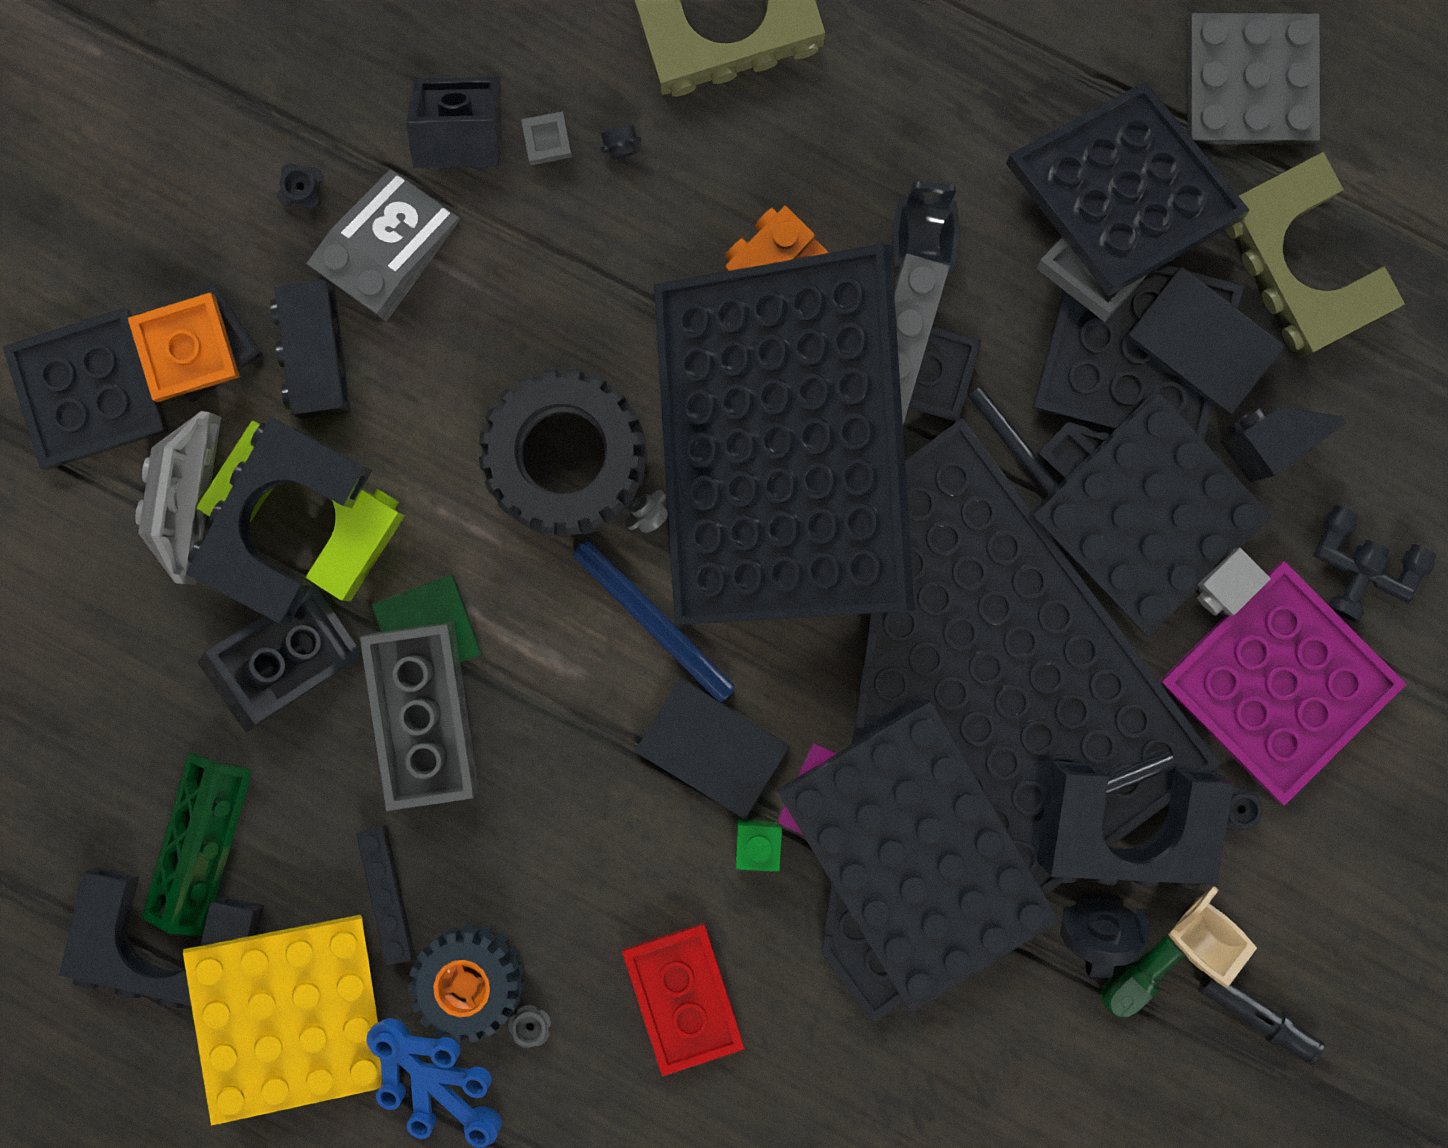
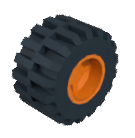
M465 924L460 929L454 927L439 935L418 955V962L412 966L409 975L414 978L408 985V995H415L416 1000L411 1003L414 1013L421 1010L424 1015L419 1022L425 1028L430 1023L437 1028L434 1032L435 1036L442 1038L449 1034L458 1043H461L464 1038H469L470 1043L479 1041L483 1035L486 1034L489 1037L495 1033L517 1008L521 1000L519 998L525 987V980H521V975L525 969L523 962L518 963L516 960L519 952L515 945L509 948L504 943L508 939L505 935L500 933L498 936L491 934L492 928L484 925L480 929H475L474 924Z

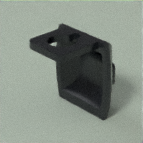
M917 181L912 184L907 197L899 198L892 233L894 268L899 269L906 254L948 265L950 266L948 273L954 272L960 237L957 203L952 201L956 194L955 185ZM935 192L941 195L934 196V199L925 198V195L922 193Z

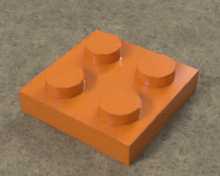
M211 292L128 318L153 401L161 402L240 377L216 296Z

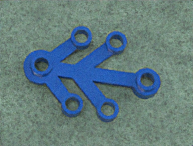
M392 1018L384 1019L371 1027L367 1034V1045L371 1052L380 1058L382 1085L376 1093V1100L381 1107L388 1110H394L399 1107L406 1095V1089L400 1083L399 1065H401L411 1076L413 1113L407 1122V1130L412 1136L425 1139L430 1136L436 1125L437 1120L432 1113L431 1107L432 1095L464 1125L465 1138L470 1145L483 1148L495 1141L502 1127L500 1115L492 1108L486 1106L472 1109L447 1085L462 1086L463 1091L468 1096L481 1098L486 1094L492 1082L490 1073L482 1067H472L470 1069L452 1067L461 1053V1048L457 1041L450 1037L432 1039L411 1036L405 1024ZM441 1050L448 1052L450 1055L443 1053ZM415 1054L430 1056L434 1064L424 1063ZM473 1080L478 1081L481 1085L476 1084Z

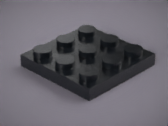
M122 308L2 346L40 469L49 470L168 432L160 403L152 400L128 321V318L132 317L131 310Z

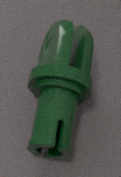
M1165 935L1139 961L1136 960L1127 965H1122L1111 978L1106 980L1101 988V1000L1109 1013L1119 1018L1130 1017L1137 1013L1159 992L1157 987L1160 984L1158 981L1186 955Z

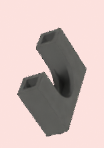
M906 254L894 281L903 424L950 267L910 254Z

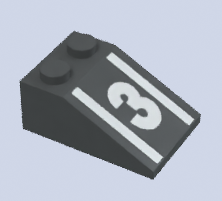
M390 169L335 224L306 264L320 276L387 322L460 221V218Z

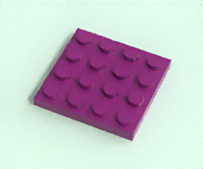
M1282 561L1267 574L1271 579L1235 615L1224 616L1159 683L1280 805L1285 806L1407 684L1285 561Z

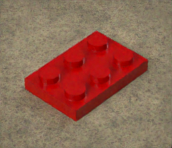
M705 922L622 950L662 1076L745 1049Z

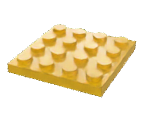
M361 915L183 949L211 1126L380 1088L382 1085L381 1060L371 1052L367 1045V1034L371 1027L378 1023Z

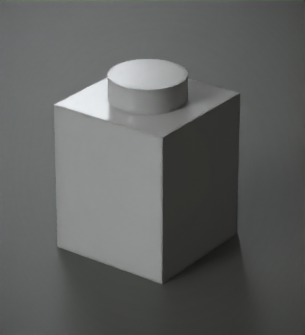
M1236 548L1198 584L1199 588L1197 590L1201 594L1197 599L1214 615L1218 613L1222 616L1235 615L1271 578L1241 548Z

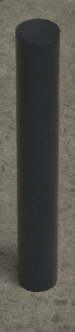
M982 386L978 387L968 395L969 399L1043 493L1048 496L1059 485L984 388Z
M1167 752L1110 775L1106 796L1176 768L1171 753Z

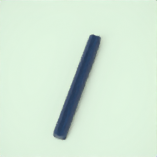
M585 540L574 550L573 557L717 701H724L734 691V684L590 541Z

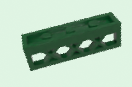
M188 752L142 919L168 934L203 936L210 903L217 897L251 777V769L242 765L217 762L202 754ZM202 767L204 768V773L202 776L200 787L198 788L197 779L200 772V768ZM189 812L191 819L186 830L185 821ZM177 853L179 861L176 871H174L173 863ZM165 895L167 903L162 915L159 912Z

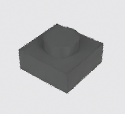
M563 111L521 119L530 165L572 158Z

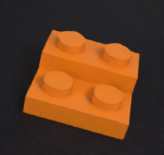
M784 206L777 213L771 208L755 224L759 232L748 243L741 238L726 253L725 258L729 262L725 265V271L829 252L815 239L816 235L790 209Z

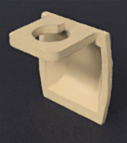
M1213 885L1193 902L1168 935L1196 967L1227 988L1257 947L1234 922L1209 904L1219 891Z

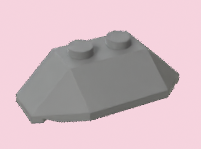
M200 411L151 448V455L145 459L142 468V479L146 483L144 500L141 499L136 508V524L140 525L138 534L172 580L180 584L196 585L197 580L186 574L191 564L188 562V555L194 544L199 539H203L206 514L196 507L211 485L221 417L210 412Z

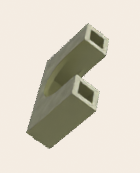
M633 0V4L661 94L671 93L672 96L676 97L691 93L696 89V85L711 80L713 84L725 83L734 79L737 76V72L750 68H753L755 72L764 71L777 65V60L789 56H794V59H803L817 53L818 48L824 44L825 30L816 1L765 0L767 12L762 24L749 37L734 43L712 42L696 33L686 20L680 0Z
M1324 152L1239 195L1250 211L1242 221L1225 230L1232 239H1237L1244 252L1242 254V261L1250 275L1257 277L1264 290L1262 292V299L1265 306L1272 314H1277L1284 327L1282 329V336L1286 345L1291 351L1297 352L1300 358L1405 305L1385 266L1348 286L1332 291H1321L1307 287L1299 282L1288 269L1283 255V240L1292 220L1329 201L1344 190Z

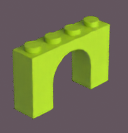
M251 421L196 508L209 517L215 505L220 500L225 501L233 485L230 484L231 475L241 461L246 463L254 448L250 444L252 436L260 423ZM274 488L267 491L258 500L252 511L250 522ZM378 488L374 495L362 489L353 508L342 506L333 501L336 516L334 531L305 577L341 601L352 600L406 516L396 510L399 501Z

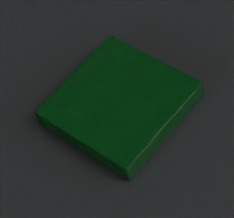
M454 575L443 577L371 604L381 632L454 622L460 663L483 655Z

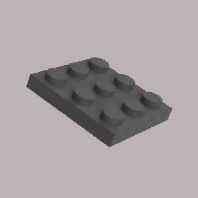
M1191 13L1188 17V135L1196 144L1315 145L1320 141L1319 14Z

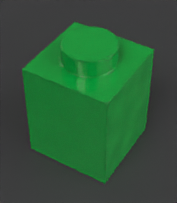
M738 820L736 869L780 872L781 824L768 821Z

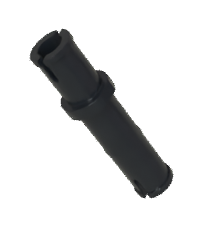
M1207 974L1203 977L1198 988L1200 993L1207 995L1235 1016L1265 1034L1266 1041L1273 1046L1280 1044L1309 1065L1315 1063L1322 1054L1325 1043L1293 1023L1294 1019L1288 1013H1278L1233 982L1226 988Z

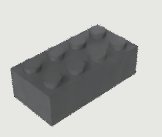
M447 622L361 636L360 642L386 811L473 799L480 790L455 623Z

